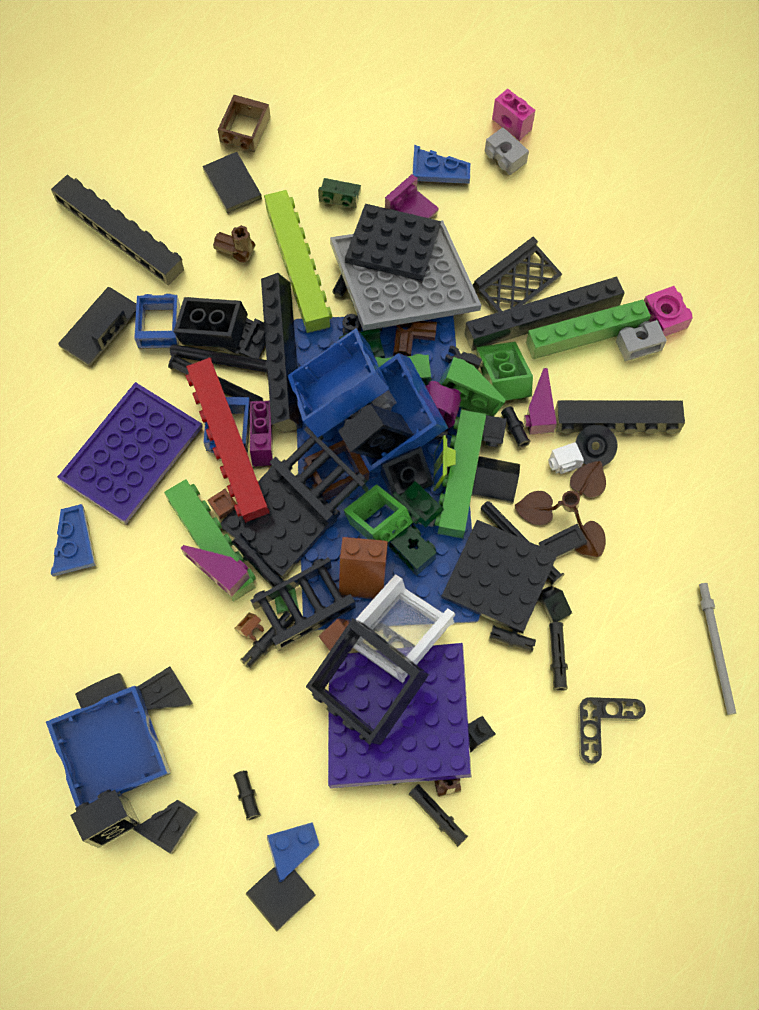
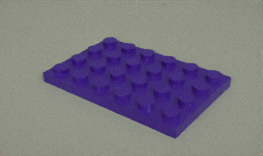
M135 382L57 478L86 499L127 524L199 433L203 425Z

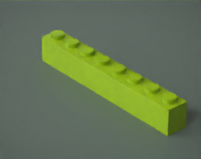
M287 190L264 195L266 210L306 332L329 328L330 319L333 318L330 306L326 307L325 302H327L324 290H320L319 286H322L319 274L315 275L316 265L314 259L309 257L311 251L309 244L304 242V239H306L303 227L299 228V214L293 210L295 208L294 199L289 197Z

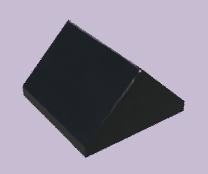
M420 446L381 464V476L391 495L396 492L401 496L415 481L423 489L434 485L422 447Z
M479 456L471 496L513 504L520 474V464Z

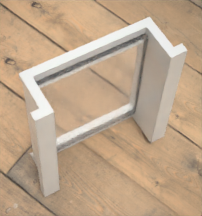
M395 574L356 620L366 624L417 665L450 625L455 624L453 620L455 613L448 608L444 613L440 612L405 589L403 579ZM360 636L353 648L403 683L408 674Z

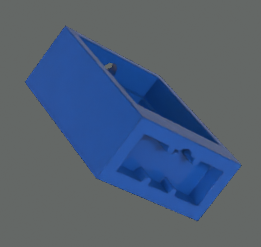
M145 294L137 296L134 339L138 348H170L172 344L179 345V339L173 332L180 312L178 295ZM145 310H173L172 331H144Z
M226 397L231 413L244 414L242 442L246 452H248L249 397ZM205 422L203 443L206 451L214 453L213 448L216 447L214 440H209L206 432L209 426Z

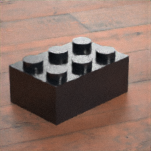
M184 297L173 332L182 345L238 349L248 313L242 302L238 300Z
M373 404L364 406L357 416L346 421L344 426L338 431L350 452L378 460L383 458V452L390 453L414 435L401 414Z
M111 789L100 793L96 801L90 804L85 802L75 808L76 812L70 815L82 841L97 848L130 831L137 824H141L129 799L116 790L111 791Z

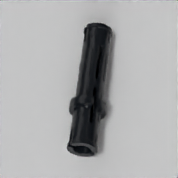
M242 533L231 542L244 556L243 559L248 561L272 588L284 582L271 565L258 552L259 549L257 547L254 548Z
M285 611L279 618L283 628L286 629L295 622L292 616L285 622L290 615L288 611ZM273 627L258 641L255 640L253 647L240 658L243 664L251 658L246 664L248 669H251L262 655L265 656L268 653V649L273 645L272 637L276 633Z
M552 622L549 624L552 655L550 670L553 671V690L565 691L568 689L566 676L568 664L565 662L564 625L562 622Z
M420 784L410 791L409 796L421 806L439 826L438 829L441 832L444 831L457 847L467 839L468 835L454 822L455 819L452 816L449 817Z

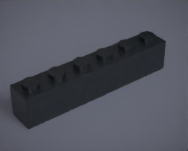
M558 400L555 407L556 432L564 434L581 432L586 427L592 425L607 427L613 433L625 432L626 434L645 432L647 434L666 432L668 434H675L680 432L685 424L683 400Z

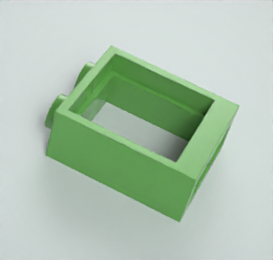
M377 484L343 510L350 525L364 537L371 540L389 542L413 523L407 508ZM386 504L394 513L373 529L365 520Z

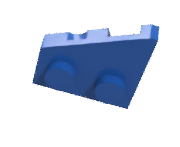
M313 822L267 835L268 845L279 882L284 881L295 868L319 847Z

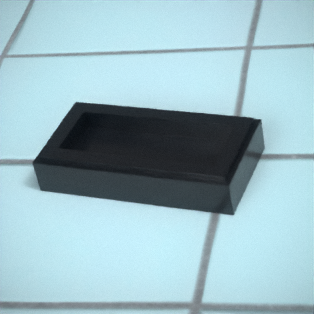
M575 524L538 544L545 549L557 553L556 559L586 545L587 540L578 524Z

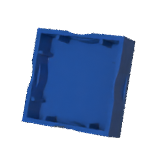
M357 328L332 344L323 353L312 358L288 375L292 390L298 399L297 405L303 422L317 438L389 390L370 345Z
M400 353L381 365L380 369L387 382L389 391L397 402L392 406L391 411L402 415L414 435L390 453L383 452V458L380 460L361 455L369 472L380 475L382 463L419 446L422 447L448 429L413 362L409 357Z
M135 685L107 696L91 706L75 709L46 721L56 753L64 765L66 781L76 807L85 802L90 804L98 799L97 796L106 790H116L123 794L171 774L141 691Z

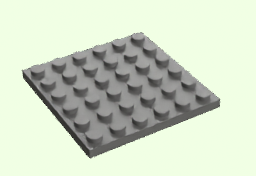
M441 220L439 233L423 281L345 263V256L353 234L330 237V245L363 331L481 310L479 298L443 220Z

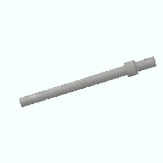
M708 583L699 584L702 597L700 603L702 611H705L727 715L737 714L713 610L715 609L714 599H711Z

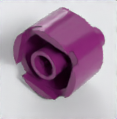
M430 381L426 388L446 425L450 428L456 421L461 403V393L457 389L442 386L439 382Z

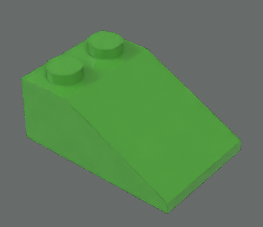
M516 341L476 347L478 358L482 359L480 364L482 375L506 400L532 396L533 375Z
M454 357L439 382L442 386L460 391L461 403L459 407L467 411L495 416L506 400L473 365L463 359Z

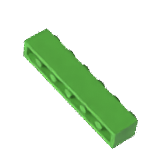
M642 299L529 330L526 344L532 359L616 337L619 331L625 327L638 328L641 323L649 321L651 315Z
M461 410L460 417H456L454 429H457V435H452L450 448L456 450V465L449 466V474L443 480L442 486L446 487L445 494L441 493L439 504L444 510L436 517L435 526H439L438 534L457 538L464 537L486 414Z
M187 479L164 492L168 502L199 549L229 556L235 561L241 560L243 563L245 562L240 552H234L231 548L233 544L228 534L223 535L220 531L222 526L216 517L212 518L208 513L211 509L205 500L201 502L198 495H200V492L194 483L190 485ZM250 568L247 570L250 578L231 597L233 602L256 588L254 584L256 577Z

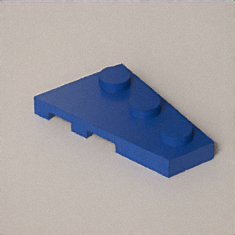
M414 145L413 175L418 178L417 181L470 184L471 163L451 156L443 157L437 155L436 151L430 150L428 152L420 149V146Z
M79 504L61 509L57 529V544L54 549V563L51 568V575L53 577L96 566L84 506Z

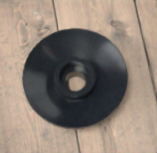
M601 425L586 427L578 434L575 441L584 459V464L601 461L602 466L611 462L617 453L618 443L614 433ZM593 442L599 443L597 450L592 449Z

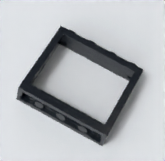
M352 618L306 685V688L312 692V696L316 701L324 702L328 706L326 709L331 714L337 717L339 715L344 719L342 723L353 731H358L361 740H365L369 745L371 743L381 745L429 674L366 624ZM360 636L411 676L375 729L371 728L325 689Z

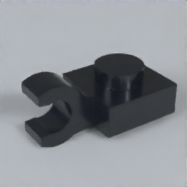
M450 346L448 352L453 353L454 356L447 354L445 357L446 362L450 363L455 357L465 360L479 370L481 358L472 353L463 352L461 354L457 347Z

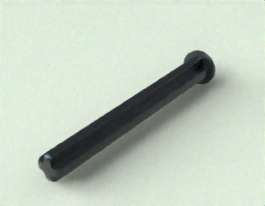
M172 344L170 347L171 356L176 353L180 358L197 361L211 358L212 363L261 371L268 375L267 360L176 344Z
M175 353L169 361L168 368H174L189 374L186 366L192 363L179 358L178 354ZM218 376L224 393L232 397H249L250 401H263L262 397Z
M486 501L481 506V511L499 529L527 540L490 501ZM553 566L548 576V579L552 582L551 585L557 584L565 574L560 573Z

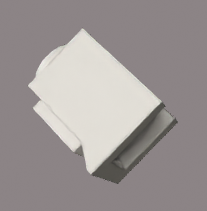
M576 442L552 450L548 462L552 471L555 470L556 474H563L582 467L584 459Z

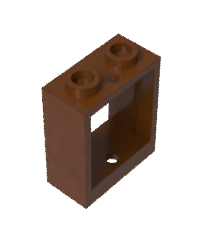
M233 95L217 129L219 141L226 145H233L255 152L271 117L269 104ZM237 114L259 120L252 136L230 131Z
M344 440L328 447L336 455L345 452L355 472H360L369 481V470L360 454L350 452ZM318 451L304 458L305 466L302 467L303 471L324 451ZM317 471L309 477L314 482L312 485L313 489L322 482ZM348 476L331 484L320 496L324 500L337 496L353 479Z

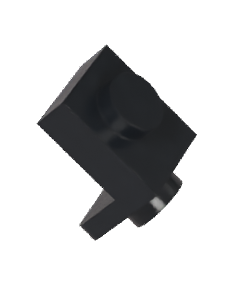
M486 415L482 441H486L485 445L498 447V443L503 444L507 418Z
M550 586L542 590L538 601L543 604L551 623L558 622L572 614L571 608L561 589Z
M483 715L468 724L470 753L496 735Z

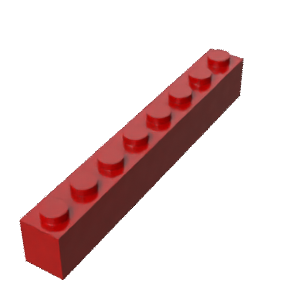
M211 358L186 366L189 374L185 375L189 386H194L196 391L192 395L196 405L201 404L202 410L199 411L203 423L207 422L209 426L206 429L209 440H214L216 447L213 448L216 459H221L223 466H220L221 473L224 479H229L230 485H227V489L231 498L235 497L238 503L234 505L238 517L242 516L244 521L248 522L269 514L270 512Z

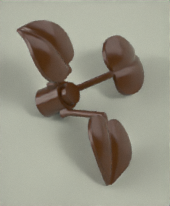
M601 461L588 463L577 469L570 479V486L574 491L565 492L562 496V501H558L555 506H552V497L545 491L539 490L527 494L521 501L515 504V509L521 518L537 526L550 523L553 519L552 511L560 506L567 512H574L578 526L587 540L586 545L574 551L581 555L599 558L603 554L606 545L603 528L595 521H588L583 526L578 511L582 494L587 498H596L605 491L606 477Z

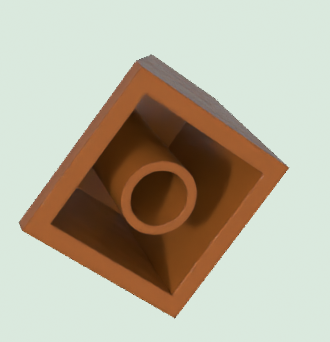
M342 537L339 591L342 595L348 596L351 594L352 597L374 599L384 588L388 541Z

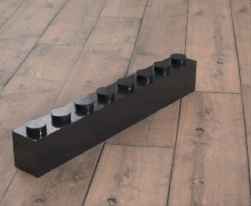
M67 174L51 188L56 202L165 284L169 285L184 271L183 259L178 253L171 252L163 242L156 241L148 231L140 229L135 221L128 220L120 210L113 209L108 201L105 199L101 200L92 189L85 188L77 178L73 179Z
M275 273L262 278L261 287L271 425L286 433L302 428V417L297 405V396L293 392L288 375L297 369L291 283L281 274Z
M616 276L468 321L465 327V337L471 351L476 350V347L488 346L528 334V331L619 306L625 292Z

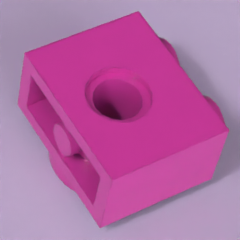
M507 88L495 98L492 120L520 141L532 130L536 110L524 99L518 97Z
M675 286L649 294L644 298V302L651 315L649 321L657 320L665 337L689 327L693 319L692 312L686 307L682 294L677 291Z

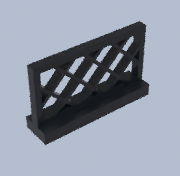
M534 236L478 277L473 283L476 294L479 293L496 313L502 311L499 308L500 302L510 303V309L524 305L562 276L560 270L537 246L538 241ZM536 253L541 259L540 264L530 262V256ZM518 265L526 266V275L517 274L516 267ZM530 267L540 268V277L529 275ZM543 269H549L555 275L552 278L543 277ZM504 276L512 277L511 286L501 285V278ZM515 278L526 279L525 288L516 287ZM529 280L539 281V288H528ZM497 288V297L489 296L485 290ZM500 290H511V299L500 298ZM514 291L525 292V298L523 300H515Z

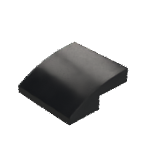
M247 318L239 348L218 349L234 355L259 359L266 344L264 322L256 318L254 321Z
M117 673L80 690L75 695L80 707L85 708L107 696L127 689L122 674Z
M275 867L246 892L247 897L276 932L316 896L295 870L284 881L279 882Z

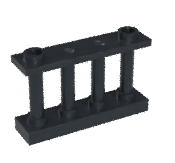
M306 427L304 430L310 438L287 460L280 461L275 456L270 461V464L332 526L337 521V518L333 515L336 512L335 509L359 486L367 492L369 490L365 484L367 480L360 472L355 474L322 442L324 439L322 435L317 438ZM317 444L324 452L301 474L298 473L295 476L291 472L292 466ZM331 457L338 466L315 489L311 488L308 490L305 487L306 480ZM346 472L353 480L331 502H326L323 505L319 501L320 495L338 477Z
M329 557L324 560L323 558L316 560L310 568L266 592L263 590L256 593L253 599L250 600L254 610L262 607L276 633L272 637V641L277 651L356 608L351 594L346 597L342 595L327 571L332 568ZM319 574L334 598L333 604L328 607L322 606L308 580ZM299 585L315 610L314 615L308 618L302 616L288 592ZM279 596L282 597L295 620L294 626L288 629L283 628L269 603Z

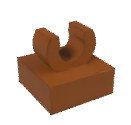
M226 488L207 500L219 519L235 510L234 505L236 502L231 498Z
M250 612L234 628L240 635L254 641L256 637L252 634L253 629L257 628L261 632L264 631L263 626L259 624L262 620L256 614Z

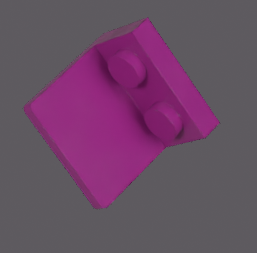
M413 174L385 197V208L425 218H431L439 210L434 203L417 191L418 178Z

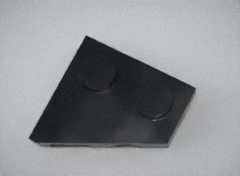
M171 666L137 686L141 691L147 710L191 706L193 704Z
M176 800L164 810L152 815L148 820L137 824L133 830L168 853L173 854L198 815V812L183 802Z

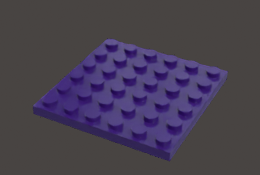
M463 643L433 645L418 662L417 665L427 672L429 676L381 745L375 743L369 745L365 740H361L358 731L349 729L342 723L344 719L339 715L337 717L329 712L328 786L330 789L472 778ZM414 647L397 650L407 656ZM376 651L378 654H380L381 656H383L384 658H386L388 661H390L391 663H393L390 659H388V658H387L385 655H383L380 651ZM360 652L349 653L330 680L329 692L371 728L375 729L411 676L407 675L402 683Z

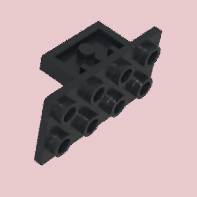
M107 287L58 343L59 347L88 366H91L135 315L136 303L113 288Z

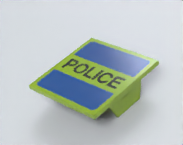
M446 435L442 437L434 451L433 491L440 487L446 477L447 467L456 465V450L447 447Z

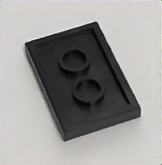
M237 152L202 166L204 173L227 213L262 198L258 187Z

